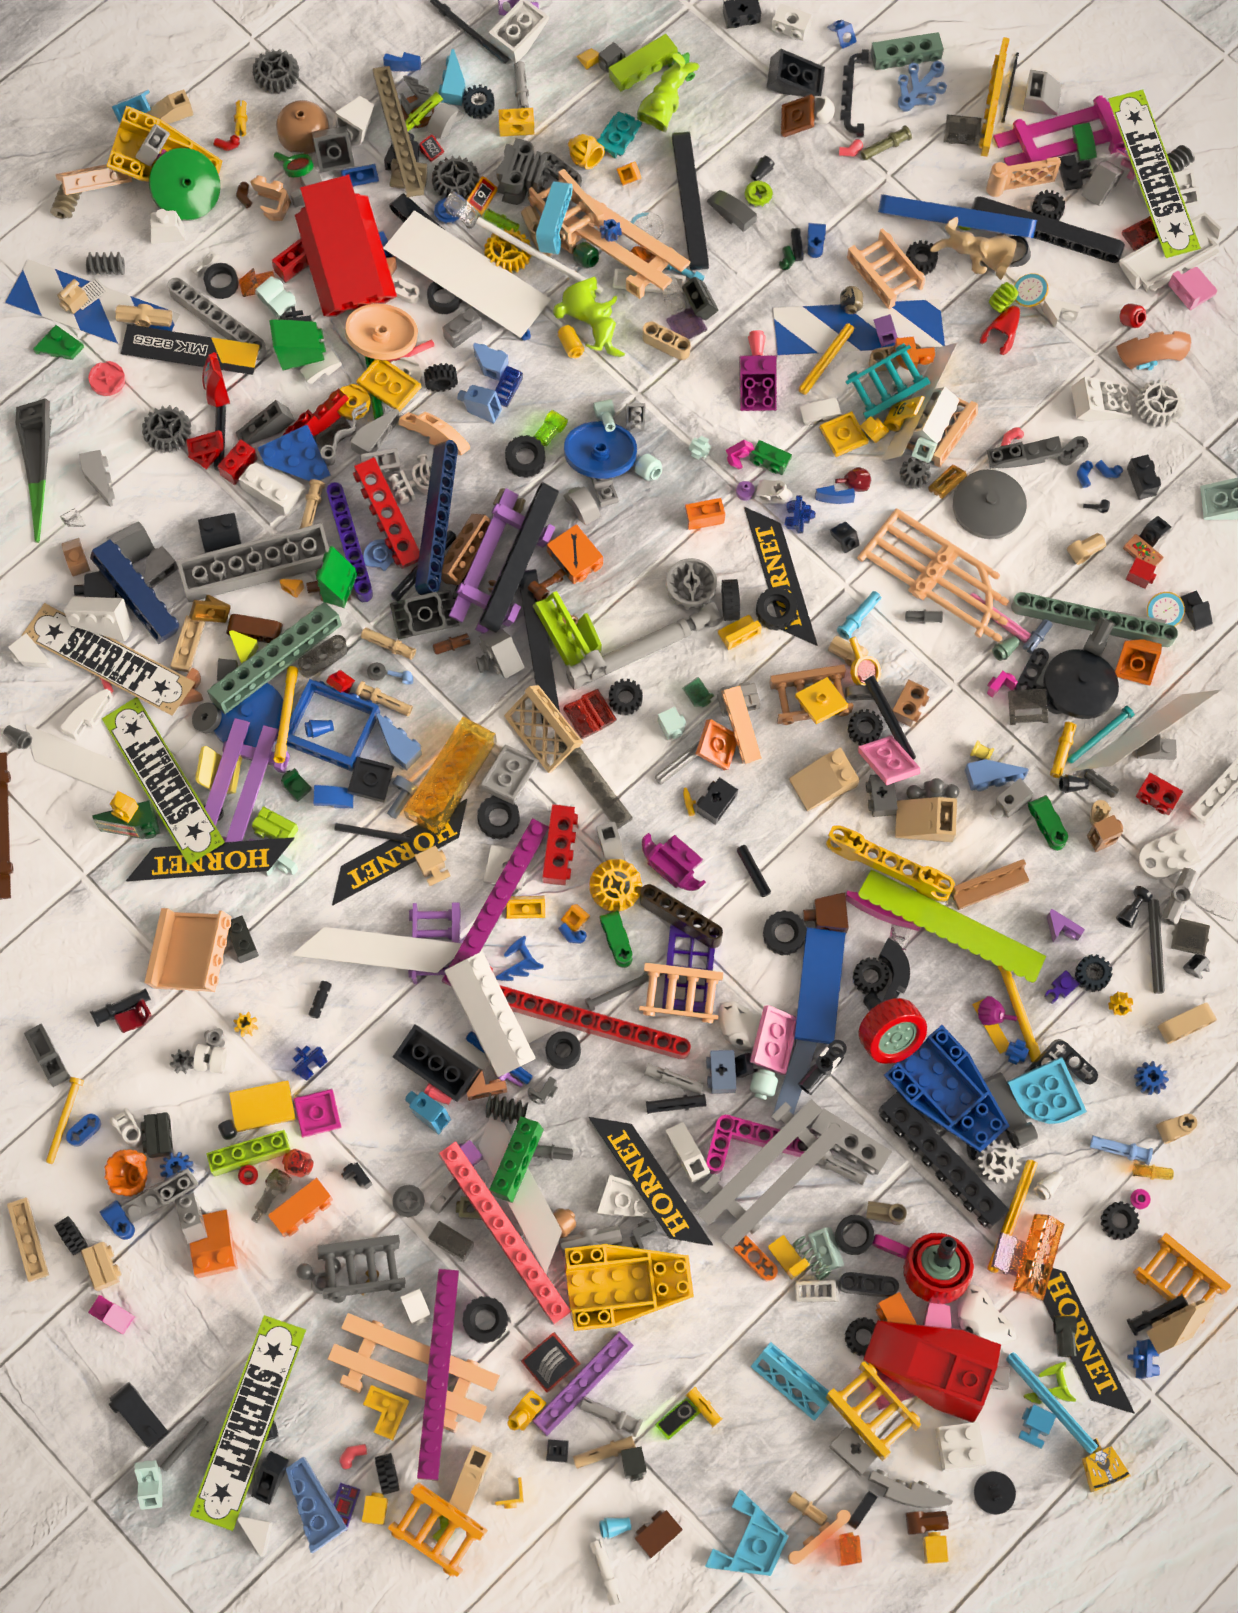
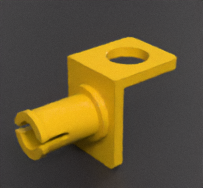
M531 1390L521 1399L509 1415L508 1427L514 1431L519 1428L524 1431L536 1414L547 1403ZM530 1398L537 1400L539 1405H534Z

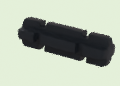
M800 228L791 229L795 261H802L804 257Z
M327 981L320 982V990H317L312 1003L313 1008L311 1007L308 1013L310 1017L320 1018L322 1013L320 1010L325 1005L329 995L327 992H330L332 987L331 983Z

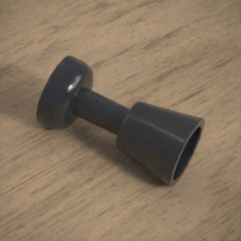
M1136 886L1133 891L1136 897L1135 900L1116 916L1117 921L1123 926L1133 928L1139 913V906L1142 902H1149L1152 899V893L1144 887Z

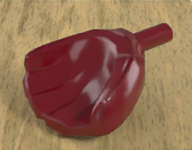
M856 467L850 470L844 478L835 479V483H845L850 489L854 488V491L865 492L870 489L871 476L866 469Z

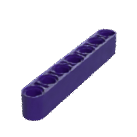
M332 482L327 486V495L345 558L356 568V573H363L362 576L356 577L353 585L359 601L368 602L373 597L372 586L345 493L340 483ZM334 492H339L338 495H332ZM339 508H344L343 511H336ZM344 524H348V525H349V526L346 527V528L341 527V526L344 525ZM348 540H353V541H354V542L351 543V544H347V543H346ZM354 556L359 557L356 560H351V558ZM362 589L368 590L366 593H360Z

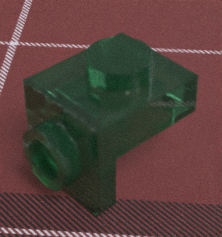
M696 677L682 688L694 707L701 706L703 708L710 704V699L714 697V694L708 692L699 677Z

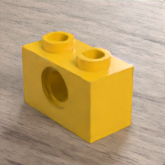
M533 108L498 110L500 137L535 135Z

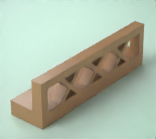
M1019 860L954 886L951 896L957 909L961 910L1028 883L1030 880L1024 870L1025 860Z

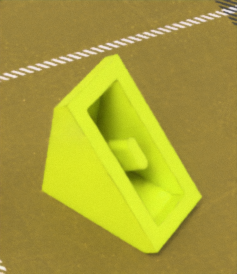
M233 630L229 631L242 664L257 652L259 648L257 640Z

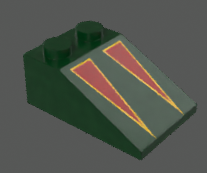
M149 800L137 803L138 809L129 823L112 815L111 812L113 810L92 815L95 824L101 832L141 839H151L156 837L157 834H161L156 813Z

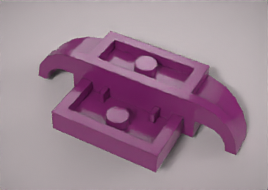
M647 833L642 838V850L648 861L647 864L673 887L695 891L706 883L705 880L698 881L693 877L695 873L693 870L702 863L703 858L676 835L672 836L665 844L659 843L658 845L652 841L650 833Z

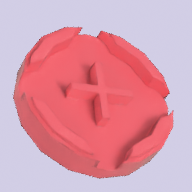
M106 361V363L100 362L91 369L89 383L92 390L97 394L111 396L123 388L125 374L122 367L117 363Z

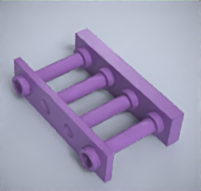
M460 902L452 903V909H448V911H418L417 903H413V909H409V921H413V938L448 937V939H452V942L460 943ZM418 919H448V921H452V928H448V930H418ZM450 965L443 967L438 973L408 970L409 978H412L413 984H417V976L445 975L444 970L448 969Z

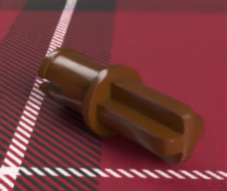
M467 633L453 638L448 637L447 640L433 644V651L436 655L450 650L455 651L456 648L470 645L471 642L470 639L462 641V639L469 638Z

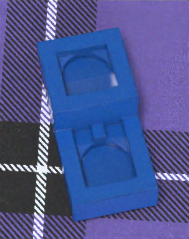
M406 52L403 53L402 58L385 53L383 58L384 67L390 66L391 71L410 72L421 70L422 67L420 56Z
M832 485L817 488L815 492V500L824 503L848 504L854 503L855 499L854 488L835 491V487Z
M314 785L313 804L314 806L353 808L354 795L348 794V788Z

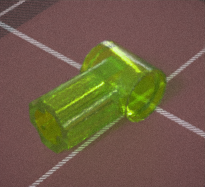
M551 410L547 414L544 424L534 437L547 447L556 434L561 433L565 429L568 419L555 410Z

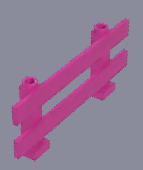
M1102 95L1094 98V106L1030 125H1026L1022 119H1017L1013 122V130L993 136L998 148L1020 143L1023 152L1005 157L1004 162L1007 166L1042 161L1047 158L1076 152L1077 146L1073 138L1039 148L1036 147L1033 138L1100 119L1104 129L1093 132L1095 146L1110 142L1108 147L1110 154L1117 153V149L1126 150L1111 105Z

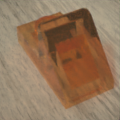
M252 268L239 280L242 296L256 295L255 289L271 276L275 278L274 272L269 271L255 274V270Z

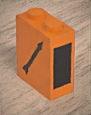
M577 524L547 544V553L567 573L566 576L573 584L578 581L582 582L587 578L588 574L592 571H598L603 565V555Z

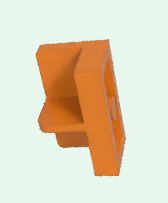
M721 498L685 505L688 530L724 524L725 510Z

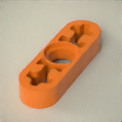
M746 1235L743 1238V1245L746 1248L750 1245L751 1248L746 1251L745 1255L742 1253L744 1248L741 1245L735 1246L733 1250L762 1280H774L778 1273L777 1266ZM752 1251L757 1252L760 1256L759 1261L751 1262L748 1259V1254ZM763 1259L766 1261L763 1265L766 1268L771 1267L773 1269L772 1276L769 1274L765 1276V1270L762 1266L759 1269L756 1268Z

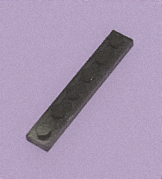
M559 741V752L563 753L568 747L564 742ZM581 747L575 748L564 760L611 822L615 821L618 830L633 820V817Z

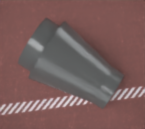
M8 725L3 731V734L18 749H27L32 743V737L29 732L17 729L11 725Z

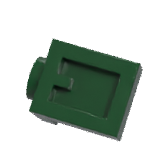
M295 768L288 770L282 776V786L297 802L312 790V787L299 775Z

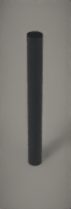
M340 823L335 824V831L406 843L411 842V835Z

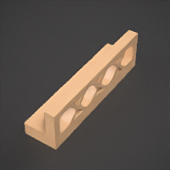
M107 164L56 174V180L62 182L65 195L132 182V177L107 168Z
M737 686L721 691L742 764L762 759L741 687Z

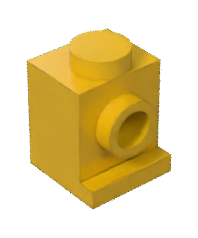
M870 416L860 425L875 443L890 432L878 417L874 419Z
M117 791L110 802L113 809L111 814L129 823L138 809L135 799L120 791Z

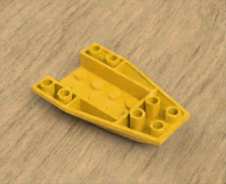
M126 106L107 162V168L140 181L149 182L150 171L156 159L151 166H148L135 156L154 124H157L170 134L162 149L166 151L176 148L196 150L205 155L214 164L219 174L223 162L221 159L161 119Z
M609 1244L565 1248V1273L574 1331L615 1327L694 1297L688 1255Z

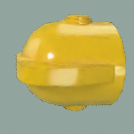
M579 134L568 142L571 159L579 167L591 169L604 156V147L592 136Z

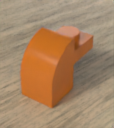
M914 336L896 338L894 351L896 352L895 348L903 343L905 345L910 344L911 348L907 352L916 369L918 364L927 365L933 363L935 357L934 347L916 349ZM901 355L896 356L899 365L908 370Z

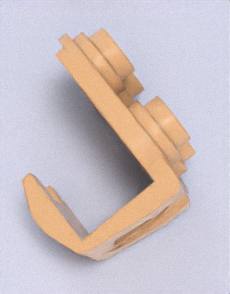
M257 175L250 183L253 189L258 192V195L279 201L277 210L261 206L260 208L264 211V216L271 221H282L291 205V200L287 191L283 188V183L273 180V183L269 184L266 182L267 179L265 177Z

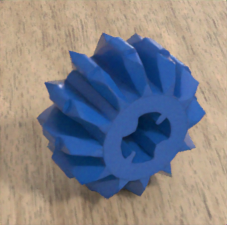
M1154 1061L1150 1065L1144 1062L1142 1067L1136 1069L1138 1073L1134 1075V1078L1139 1081L1135 1085L1142 1086L1141 1092L1147 1089L1148 1095H1152L1153 1091L1159 1094L1161 1089L1164 1090L1167 1087L1165 1083L1169 1081V1078L1164 1075L1168 1072L1167 1070H1160L1162 1064L1155 1067ZM1149 1075H1152V1079H1155L1153 1082L1151 1081V1078L1148 1077Z
M178 1152L176 1157L173 1153H170L171 1159L168 1160L164 1157L163 1160L166 1164L160 1165V1168L164 1170L160 1173L161 1177L168 1178L174 1175L173 1168H177V1165L180 1166V1171L189 1168L191 1173L194 1174V1170L190 1168L194 1165L193 1161H188L190 1157L188 1155L183 1156L181 1152Z

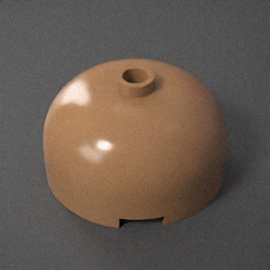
M306 100L294 101L286 105L279 113L276 122L277 134L282 146L290 152H304V154L316 152L312 132L330 129L328 118L323 109L317 104Z

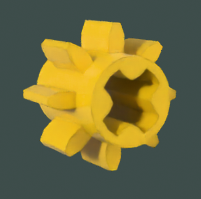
M1117 991L1113 996H1110L1108 1006L1109 1010H1113L1114 1015L1125 1016L1128 1012H1132L1131 1005H1133V999L1128 998L1127 992Z
M250 1012L246 1015L239 1013L240 1017L238 1020H233L238 1025L234 1028L235 1032L241 1031V1037H244L245 1034L252 1036V1031L254 1029L258 1030V1027L254 1025L257 1022V1018H250ZM248 1021L250 1025H246L245 1028H243L242 1024H246V1022Z

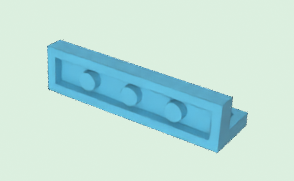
M772 1342L768 1344L751 1366V1368L814 1421L830 1403L826 1399L827 1393L830 1391ZM762 1359L769 1364L770 1370H764L759 1365V1362ZM776 1375L785 1377L786 1383L777 1381ZM792 1388H798L802 1393V1397H796L793 1394ZM808 1402L817 1404L820 1407L819 1410L815 1413L809 1408Z

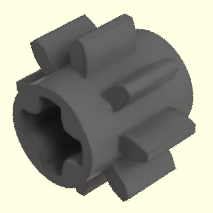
M178 1049L176 1055L171 1054L173 1062L169 1064L171 1067L176 1066V1073L183 1071L184 1074H187L189 1068L194 1069L191 1065L194 1057H189V1050L184 1053ZM184 1058V1064L180 1065L181 1059Z

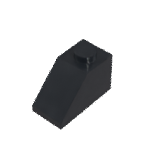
M270 1451L260 1466L251 1497L270 1505L284 1477L289 1459Z

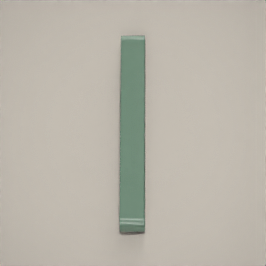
M1026 592L1017 593L1011 604L1012 611L1018 615L1041 620L1047 619L1050 622L1094 631L1097 624L1091 618H1096L1097 620L1100 617L1107 618L1116 624L1110 635L1130 640L1144 639L1159 643L1162 647L1172 646L1178 636V630L1173 625ZM1021 601L1025 605H1019L1017 602ZM1036 605L1041 606L1043 609H1037ZM1055 609L1060 610L1061 613L1058 614V613H1056L1054 610H1055ZM1072 614H1078L1079 618L1074 617ZM1127 626H1132L1135 630H1130ZM1146 630L1152 631L1153 634L1147 633ZM1164 634L1170 635L1171 638H1167Z

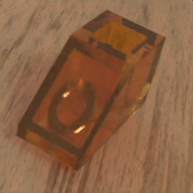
M853 1532L839 1535V1539L834 1541L839 1567L861 1563L862 1555L859 1535L854 1536Z

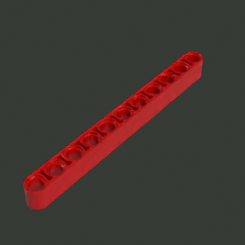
M499 985L505 998L509 996L516 998L514 1003H508L512 1012L677 1059H685L690 1054L691 1045L686 1038ZM531 1001L535 1003V1006L532 1009H528L524 1006L525 1003ZM546 1007H552L554 1012L546 1014L543 1010ZM566 1012L572 1013L573 1017L569 1020H566L562 1017V1015ZM583 1018H590L592 1020L589 1025H584L581 1021ZM603 1023H608L611 1028L605 1031L600 1026ZM626 1028L630 1033L627 1036H622L619 1031ZM646 1034L649 1039L647 1041H640L638 1036ZM660 1039H664L668 1042V1045L660 1047L657 1042ZM678 1045H684L686 1046L687 1050L685 1052H679L677 1051L676 1047Z

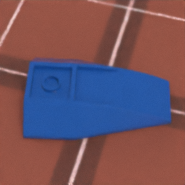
M943 1025L931 1033L916 1052L900 1063L898 1062L883 1075L912 1107L978 1152L984 1150L1009 1127L1007 1120L970 1054Z

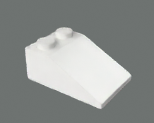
M520 0L489 31L490 43L517 63L527 53L548 21L549 16L528 0Z

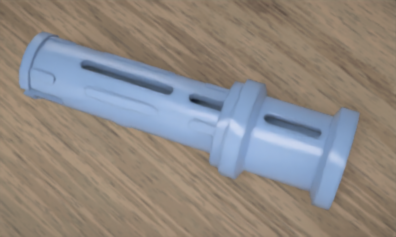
M1094 1135L1090 1143V1148L1127 1157L1129 1161L1134 1159L1145 1162L1146 1165L1150 1164L1153 1154V1148L1151 1147L1147 1149L1139 1147L1135 1143L1130 1145Z

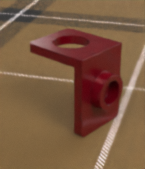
M142 999L134 1009L114 1016V1019L121 1032L125 1033L145 1026L152 1014ZM141 1007L145 1011V1016L142 1013Z

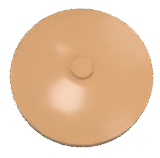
M370 304L356 309L349 315L346 321L345 335L350 346L358 353L373 359L391 360L408 354L414 348L417 342L418 329L414 319L402 309L387 304Z

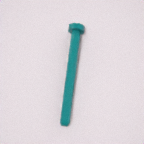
M1129 706L1123 707L1120 715L1070 755L1067 761L1070 764L1074 763L1125 719H1131L1135 716L1133 710Z

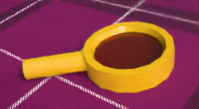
M856 636L849 638L856 657L851 665V679L856 685H866L865 679L875 676L878 682L881 674L879 663L872 656H863Z

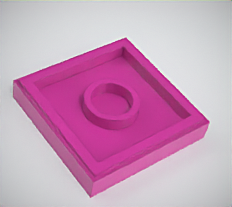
M333 1089L293 1098L302 1138L342 1128Z

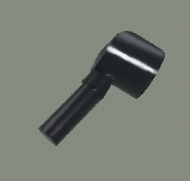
M1105 499L1101 500L1100 505L1083 504V508L1096 509L1103 514L1107 513L1110 507V501Z

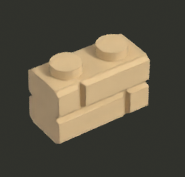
M100 1242L92 1247L81 1250L93 1288L96 1291L103 1290L120 1282L118 1276L122 1274L118 1264L114 1265L112 1257L115 1254L111 1245L107 1246L105 1242Z

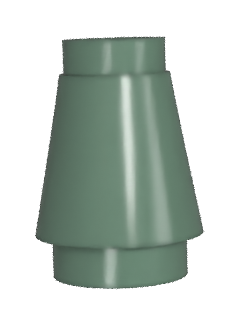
M1012 636L995 644L992 649L994 657L999 661L1007 660L1020 645V641L1017 637Z

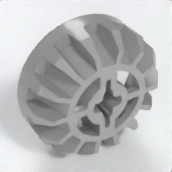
M687 558L675 563L669 570L666 581L669 598L673 599L677 606H685V609L690 607L699 609L701 605H707L710 599L714 597L717 586V577L712 567L706 562L695 558ZM690 579L693 584V591L691 590ZM683 580V587H678L679 583ZM683 590V592L688 596V599L681 596L679 591ZM699 590H704L703 594L695 599V595L698 594Z

